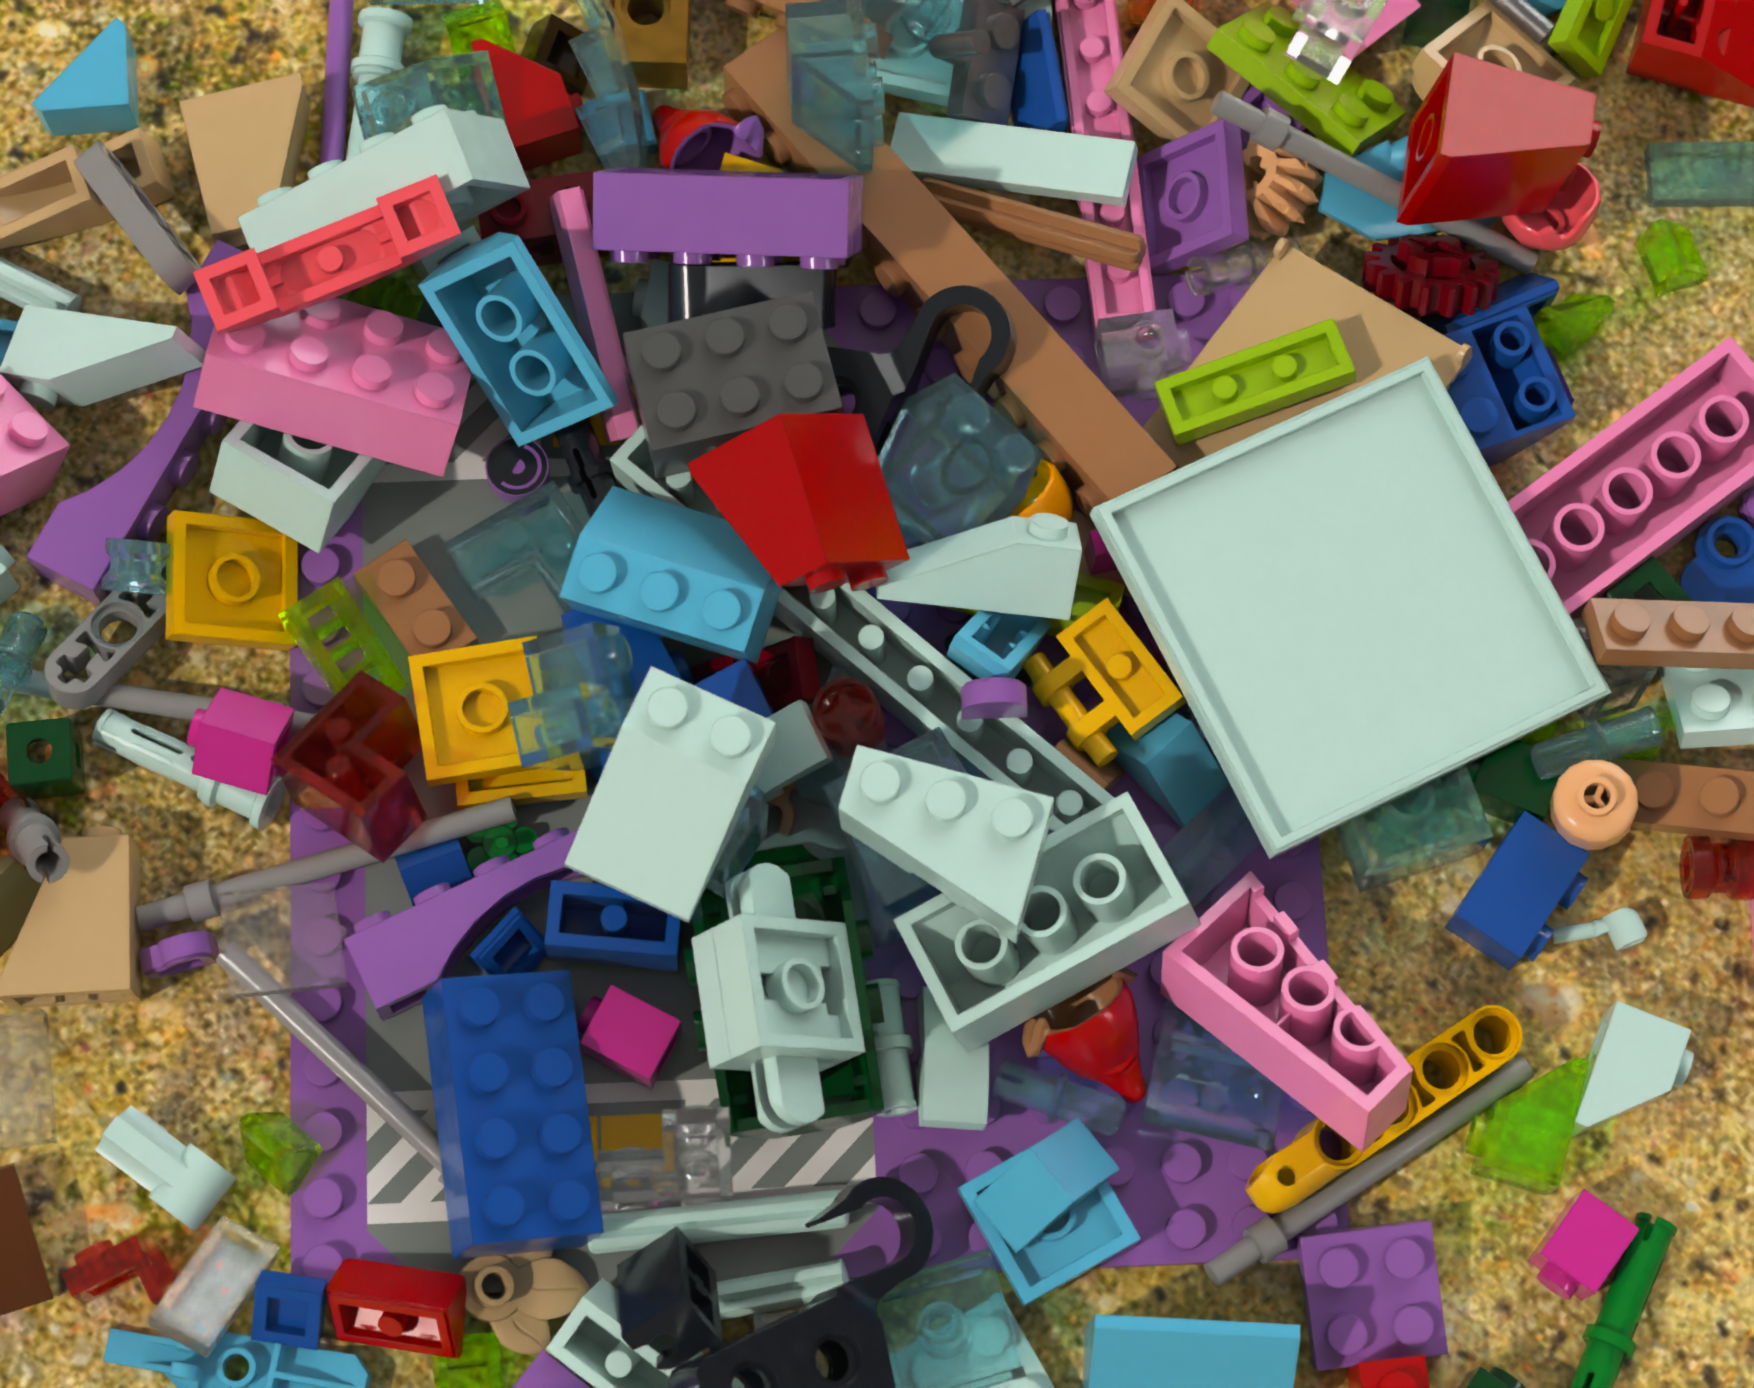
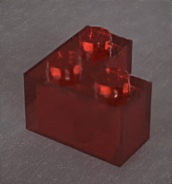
M362 670L271 758L294 804L382 863L428 818L407 773L402 770L422 749L419 726L405 697Z

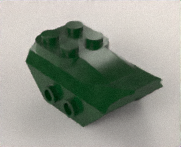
M802 844L726 857L722 867L714 876L710 877L692 915L695 936L729 920L724 887L728 880L742 872H746L757 864L770 863L780 867L790 877L796 918L846 923L865 1052L819 1072L825 1109L824 1114L814 1122L782 1134L770 1131L758 1120L751 1071L714 1069L725 1134L738 1138L775 1139L839 1129L875 1116L884 1110L872 1024L884 1023L879 983L865 985L862 960L874 959L868 919L855 921L845 857L821 860L812 855ZM684 947L689 986H698L693 947ZM693 1011L698 1050L705 1051L707 1046L702 1011Z

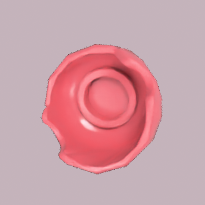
M1577 163L1568 189L1565 192L1557 191L1543 212L1502 216V222L1518 242L1527 248L1549 251L1569 248L1582 239L1595 220L1601 203L1599 181L1585 165Z

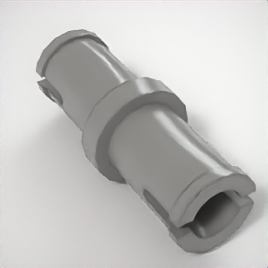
M19 796L7 800L0 809V825L7 833L6 841L11 854L21 864L26 865L29 875L35 881L42 883V872L45 874L48 883L58 881L67 873L70 861L65 848L60 845L61 833L56 824L47 815L41 814L38 804L30 797L25 796L24 804L26 807L22 804Z

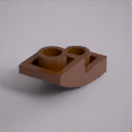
M14 1163L0 1167V1316L53 1299V1291Z

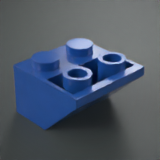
M1526 305L1443 334L1460 345L1466 343L1472 346V359L1463 371L1457 375L1455 382L1450 384L1447 392L1488 467L1504 462L1573 421L1576 417Z

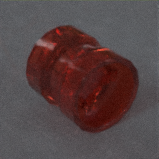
M852 677L836 678L826 683L817 692L813 702V718L827 744L839 754L853 757L857 745L875 749L880 744L886 731V717L872 689L863 681ZM862 717L861 724L858 727H856V725L860 722Z
M1686 835L1681 846L1679 863L1680 885L1683 897L1686 899L1706 900L1713 893L1725 894L1730 900L1751 901L1754 899V841L1728 839L1726 842H1713L1708 836Z

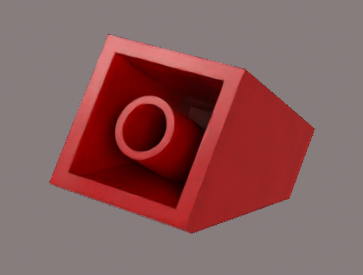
M1454 52L1410 122L1396 222L1405 225H1418L1543 212L1557 191L1565 192L1568 189L1579 160L1582 157L1589 158L1596 148L1601 130V123L1594 120L1596 93Z
M780 413L688 463L691 476L779 587L807 585L809 593H821L849 583L851 591H861L886 582L889 579L887 570L910 560L864 414Z

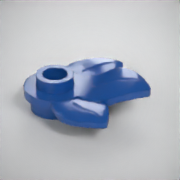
M1723 515L1714 517L1707 521L1697 533L1694 544L1696 557L1681 572L1679 586L1693 601L1754 603V530L1747 522L1734 516ZM1717 540L1730 542L1734 547L1735 555L1733 557L1722 556L1716 550L1715 542Z

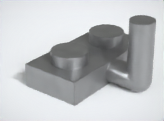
M964 0L959 32L938 34L930 39L928 44L930 54L934 58L954 65L946 116L960 120L1008 125L1025 10L1017 7L1013 9L1009 4L998 0Z

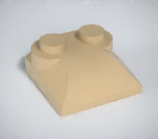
M1485 0L1423 47L1411 64L1413 69L1412 84L1422 101L1426 98L1454 52L1569 86L1576 80V77L1488 0Z

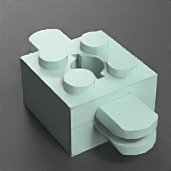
M761 863L749 868L746 872L732 877L725 883L729 920L691 939L709 1068L751 1071L758 1120L770 1131L782 1134L814 1122L824 1114L825 1109L819 1072L864 1053L865 1045L846 923L796 918L789 875L776 865Z

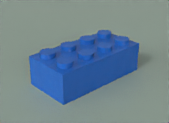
M570 970L441 978L422 997L452 1259L583 1247L604 1233Z

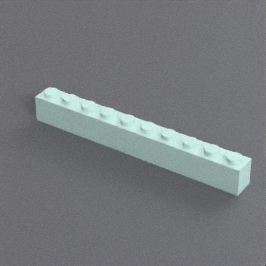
M643 425L609 459L616 482L623 489L725 519L691 476L690 471L658 479L655 478ZM849 583L821 593H809L807 585L782 587L773 615L799 637L813 638L814 649L961 773L1054 797L1052 820L1048 834L1114 799L1111 794L1019 718L962 720L961 687L965 683L972 681V679L865 590L851 591Z

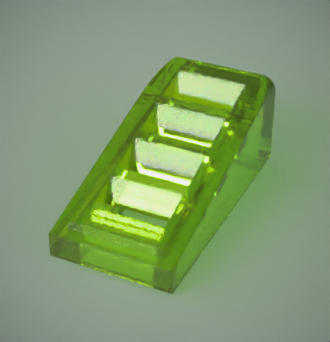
M339 576L277 614L291 637L352 720L408 685ZM330 605L336 616L313 629L307 619ZM345 626L352 636L327 651L321 640ZM361 647L367 657L341 673L335 662ZM376 667L382 678L358 694H355L349 684Z

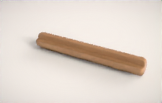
M926 177L921 180L923 185L958 223L1128 271L1138 270L1145 256L1146 244L1141 235L933 177Z

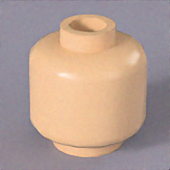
M1584 760L1570 766L1558 778L1550 800L1551 819L1557 832L1570 844L1585 850L1605 849L1618 843L1629 832L1638 810V791L1631 777L1618 765L1605 760ZM1601 797L1607 802V805L1604 804ZM1588 804H1594L1596 808H1592Z

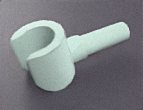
M1625 907L1604 916L1602 919L1592 920L1590 923L1552 928L1554 932L1551 935L1553 944L1598 938L1608 934L1615 950L1618 952L1643 942L1647 936V930L1639 914L1635 910Z

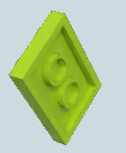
M1266 1L1216 30L1206 46L1207 49L1324 143L1351 157H1355L1394 131L1407 113L1406 110L1394 102V96L1387 87L1375 80L1365 79L1347 64V58L1338 48L1315 39L1300 27L1301 23L1298 17L1283 6L1273 5Z

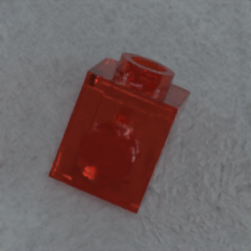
M133 1236L115 1246L111 1240H104L91 1245L74 1256L77 1265L61 1273L71 1296L84 1304L137 1277H140L147 1295L153 1304L163 1308L173 1303L167 1285L175 1282L176 1278L168 1259L159 1245L149 1250L147 1243L137 1236Z

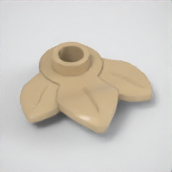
M553 1250L476 1257L469 1261L460 1272V1275L465 1277L466 1282L465 1312L479 1321L489 1322L499 1343L517 1354L537 1355L542 1349L547 1352L545 1349L551 1341L547 1320L559 1318L572 1312L581 1298L590 1290L588 1283L577 1269L560 1259L551 1258ZM486 1275H493L500 1280L502 1293L498 1299H490L483 1293L482 1281Z

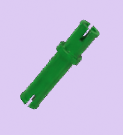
M1645 1212L1637 1213L1634 1225L1640 1230L1622 1254L1595 1324H1587L1582 1338L1587 1344L1571 1384L1567 1388H1613L1624 1359H1632L1637 1347L1636 1343L1632 1341L1672 1238L1675 1237L1677 1232L1676 1226L1669 1221L1657 1216L1655 1224L1650 1222L1652 1219L1651 1214Z

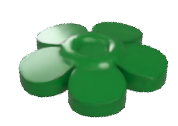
M517 820L464 836L472 843H481V845L472 847L466 853L465 859L468 867L474 871L479 865L495 857L508 855L510 860L519 857L514 851L520 854L533 851L534 847L532 844L537 839L535 831L525 826L511 831L517 825Z

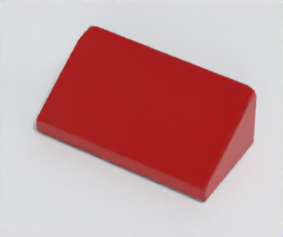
M349 1258L341 1263L325 1289L337 1340L459 1359L462 1354L466 1282L465 1277L460 1274Z

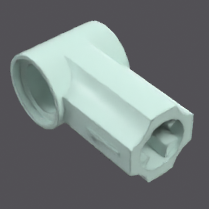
M132 1105L115 1117L102 1134L101 1141L95 1149L112 1164L151 1193L148 1196L150 1199L194 1232L197 1231L237 1179L191 1143L186 1147L170 1135L168 1130L144 1112L138 1111Z

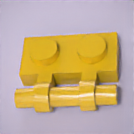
M1107 597L1056 635L1058 641L1070 655L1067 659L1054 667L1043 652H1038L1031 656L1023 665V669L1035 684L1032 692L1044 707H1053L1068 727L1066 737L1077 751L1085 750L1097 767L1108 764L1118 754V750L1105 734L1119 721L1134 741H1136L1187 702ZM1085 677L1104 700L1090 712L1086 710L1072 691L1074 685Z

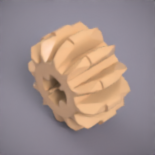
M1249 139L1247 148L1242 150L1249 235L1255 238L1258 237L1263 241L1271 234L1285 238L1292 222L1305 224L1303 212L1306 207L1319 203L1313 190L1320 185L1323 178L1315 166L1280 148L1272 152Z

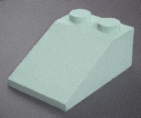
M240 420L222 440L209 492L319 554L350 518L386 461Z
M651 666L621 726L564 863L565 867L689 923L775 743L776 722Z

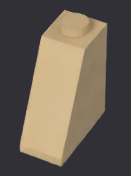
M300 72L179 101L214 242L218 239L243 252L249 250L238 217L257 208L256 200L261 195L281 187H294L310 114V105Z
M108 826L89 827L82 830V837L62 839L60 845L65 848L69 855L70 865L68 871L61 879L54 883H48L45 876L1 972L0 1000L9 1008L141 1001V963L138 954L141 951V927L136 915V907L141 905L140 848L129 834L122 835V830L119 828Z

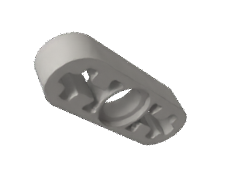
M97 141L74 160L75 166L154 271L174 292L181 295L196 282L193 272L201 269V266L124 165L103 143Z
M153 557L140 563L49 655L45 663L44 672L49 693L57 704L68 709H84L94 705L165 633L166 592L159 591L151 597L149 586L152 584L160 588L166 586V557ZM146 605L149 617H146L142 611ZM115 621H126L137 628L134 637L122 644L106 642L101 637V632L108 624ZM88 647H91L95 653L92 659H90ZM86 668L88 679L85 682L74 678L67 684L65 683V672L70 671L71 673L79 674Z

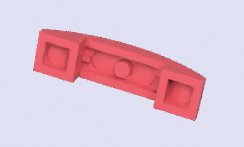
M437 175L376 198L378 205L259 253H256L255 249L251 248L194 271L193 275L218 334L257 325L335 298L398 271L462 237Z

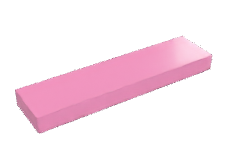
M580 186L559 190L548 198L581 338L619 399V402L614 407L600 412L606 441L611 443L628 439L640 427L599 253L598 250H592L593 229L584 191L580 189Z

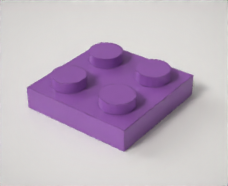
M1220 119L1137 157L1151 276L1166 275L1249 240L1241 128L1224 119Z
M1419 1219L1296 1235L1313 1369L1323 1371L1351 1367L1358 1362L1418 1355L1430 1357L1448 1354L1432 1223L1430 1220Z

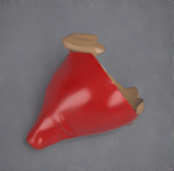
M1124 967L1043 1011L1037 1017L1034 1016L1025 1021L1022 1044L1027 1058L1038 1056L1044 1050L1066 1069L1082 1078L1102 1083L1117 1092L1125 1101L1131 1104L1141 1101L1146 1097L1148 1087L1142 1075L1140 1061L1138 1015L1132 992L1128 987V984L1135 983V979L1139 974Z

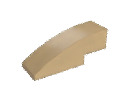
M137 127L103 143L124 165L154 205L176 197L159 143L142 129ZM72 144L0 177V249L57 238L116 220L74 164V160L84 153L81 149Z

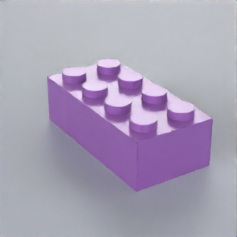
M624 167L593 172L592 250H610V261L619 263H647L649 259H658L659 252H673V264L711 265L712 261H721V254H736V265L742 267H774L775 263H783V256L800 257V268L838 269V265H845V258H849L862 251L863 175Z

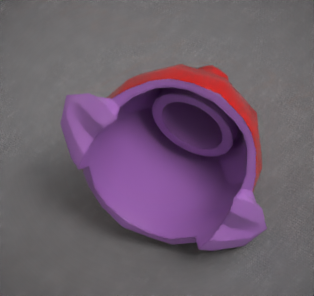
M660 105L653 112L652 120L659 134L658 161L660 169L719 170L725 152L755 162L757 158L762 156L764 129L757 115L746 117L743 121L738 122L717 111L708 109L685 110L668 105Z

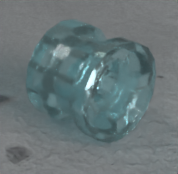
M106 538L105 552L111 558L110 571L102 577L101 590L166 596L167 582L161 576L162 563L170 556V544Z

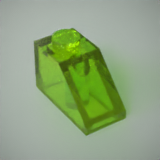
M1575 1057L1498 1100L1485 1111L1484 1117L1475 1115L1465 1144V1153L1474 1155L1470 1174L1544 1196L1557 1189L1561 1181L1589 1060Z

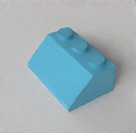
M497 232L450 255L418 285L518 447L612 408L619 402L618 397L519 235Z
M612 486L579 534L559 597L575 610L740 660L745 658L748 662L757 664L782 587H779L726 519Z
M1095 1314L1084 1328L1082 1388H1294L1300 1344V1325Z

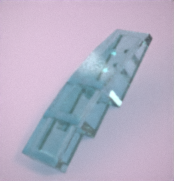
M576 0L590 30L568 42L597 98L577 107L575 110L605 169L615 167L649 168V149L638 85L622 30L610 0Z

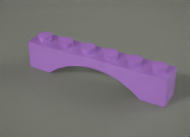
M217 239L201 268L243 251ZM195 282L186 290L191 316V339L206 351L214 323L198 284ZM202 367L185 373L182 387L167 419L142 451L119 472L95 487L57 504L26 556L40 577L99 605L136 568V562L133 560L145 540L153 541L165 524L168 515L166 505L177 487L184 488L194 476L199 464V455L197 453L208 434L216 435L227 420L226 416L193 407Z
M567 827L550 831L533 842L532 845L535 849L513 860H510L508 855H501L490 859L474 869L473 874L475 878L453 888L450 887L449 883L435 885L419 893L413 899L415 906L393 916H391L389 911H381L359 921L353 927L355 934L343 940L381 1020L389 1019L422 1003V997L441 978L451 977L457 963L477 937L507 910L537 892L550 888L551 880L570 881L587 877L565 867L564 864L579 829L571 833ZM731 833L717 863L724 861L726 857L736 855V839L733 833Z

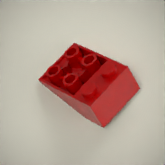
M1644 0L1625 74L1754 108V0Z

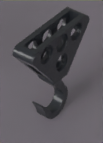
M961 285L937 292L922 305L912 326L899 346L889 353L878 354L827 346L840 398L846 395L855 396V407L851 414H864L881 470L907 410L915 400L920 380L937 335L949 318L962 312H976L987 317L991 326L989 347L979 359L965 399L973 409L976 410L994 381L1009 368L1014 358L1017 344L1015 325L1007 310L987 291L973 286Z
M889 1177L869 1178L843 1189L838 1193L831 1205L805 1223V1227L809 1228L858 1210L867 1202L879 1204L893 1215L899 1226L900 1246L895 1258L880 1269L817 1294L808 1305L674 1368L669 1377V1388H732L734 1377L738 1378L745 1388H896L883 1324L877 1312V1304L882 1296L904 1280L918 1273L930 1256L933 1245V1224L928 1208L922 1198L907 1184ZM817 1350H820L828 1361L829 1370L827 1378L823 1377L817 1369L815 1359Z

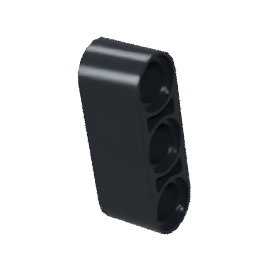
M783 261V263H775L774 267L737 266L736 262H711V265L669 263L668 323L812 291L822 328L835 327L837 269L800 268V261Z

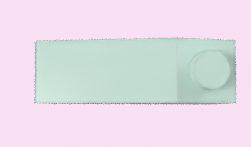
M25 304L0 366V374L20 388L19 393L32 405L45 409H54L56 403L84 407L203 366L206 351L177 326Z
M1036 513L1031 518L1011 516L907 549L910 560L887 570L889 579L876 586L877 599L1070 620L1082 555L1077 523L1068 522L1065 518L1051 513Z

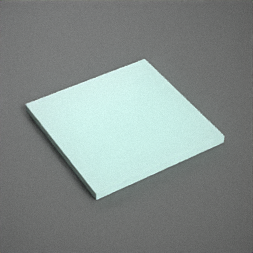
M1428 356L1093 507L1089 514L1269 859L1585 708L1611 693Z

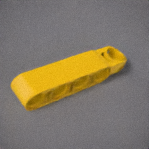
M1486 1005L1458 1020L1404 1058L1413 1068L1406 1110L1363 1153L1318 1117L1305 1124L1297 1132L1294 1141L1255 1167L1245 1186V1191L1254 1205L1265 1213L1273 1214L1284 1212L1296 1206L1512 1059L1519 1051L1523 1041L1522 1028L1517 1017L1510 1010L1499 1005ZM1475 1026H1480L1491 1034L1494 1041L1492 1054L1482 1051L1477 1046L1474 1040ZM1424 1060L1434 1062L1441 1069L1444 1076L1442 1089L1435 1088L1426 1081L1423 1075ZM1321 1130H1328L1339 1138L1342 1145L1340 1160L1331 1159L1322 1152L1319 1145Z

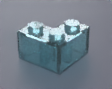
M590 622L522 642L533 696L508 703L522 768L580 771L605 764L621 726L636 698L634 697L629 671L633 667V656L627 639L620 634L619 626Z

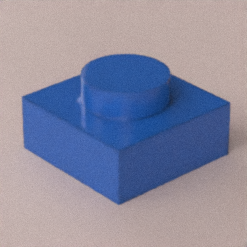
M261 1269L255 1283L251 1340L317 1350L323 1336L327 1279Z

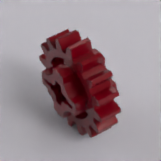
M1408 234L1401 239H1389L1387 245L1375 242L1372 245V251H1366L1362 280L1364 281L1363 289L1375 292V296L1384 301H1394V307L1410 316L1420 318L1426 315L1441 314L1445 318H1453L1460 315V313L1469 316L1474 315L1475 307L1489 309L1491 301H1496L1500 271L1497 270L1498 262L1496 260L1486 259L1487 252L1483 250L1468 251L1466 250L1467 244L1461 242L1456 237L1441 234L1438 237H1419Z

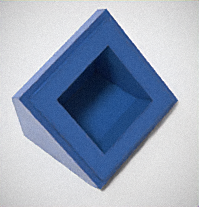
M458 838L395 857L413 906H415L413 899L430 887L441 883H449L450 887L453 888L473 879Z
M513 907L468 956L467 960L484 975L528 973L547 955L544 946L545 938L520 910Z

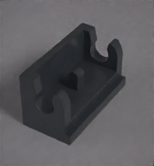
M677 1226L617 1265L622 1339L632 1350L650 1344L659 1335H670L677 1341L671 1349L663 1350L656 1357L657 1369L667 1370L675 1368L707 1347L713 1351L723 1345L716 1272Z

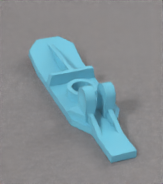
M110 1328L103 1362L161 1372L178 1388H369L372 1377L358 1355L251 1340V1336L219 1330L216 1331L206 1347H201L181 1335L165 1338ZM244 1356L249 1362L247 1375L239 1381L230 1380L226 1374L227 1363L233 1357Z

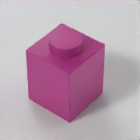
M220 687L207 710L201 708L196 710L189 727L187 745L195 747L192 774L267 796L287 760L295 708Z
M610 985L603 1000L596 996L590 999L577 1023V1029L579 1033L583 1034L579 1042L583 1055L652 1090L682 1034L681 1020Z
M1584 1189L1570 1198L1527 1261L1540 1270L1537 1279L1550 1291L1567 1300H1570L1574 1295L1582 1301L1596 1294L1640 1229Z

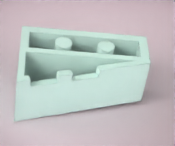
M857 745L838 807L841 829L909 874L913 872L946 894L947 899L962 909L966 907L999 929L1000 934L1017 944L1051 824L1054 797Z

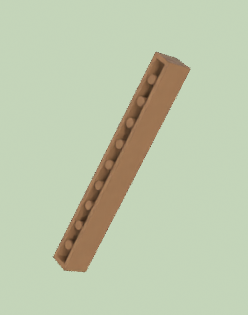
M782 27L723 66L724 94H722V101L726 110L738 122L743 121L746 117L758 116L764 129L763 151L776 167L782 168L785 165L791 173L863 175L862 251L860 252L875 266L876 277L886 292L894 298L901 296L914 310V318L917 317L922 305L931 296L943 289L961 285L973 286L987 291L1007 310L1016 329V351L1007 371L994 381L987 393L994 400L993 407L1005 426L1012 431L1020 429L1034 445L1033 452L1037 460L1045 459L1056 466L1063 479L1074 490V499L1088 519L1092 521L1089 514L1093 507L1177 469V465ZM962 312L952 316L943 324L935 342L940 339L954 355L953 361L958 372L971 385L979 359L989 347L991 326L987 317L982 314Z

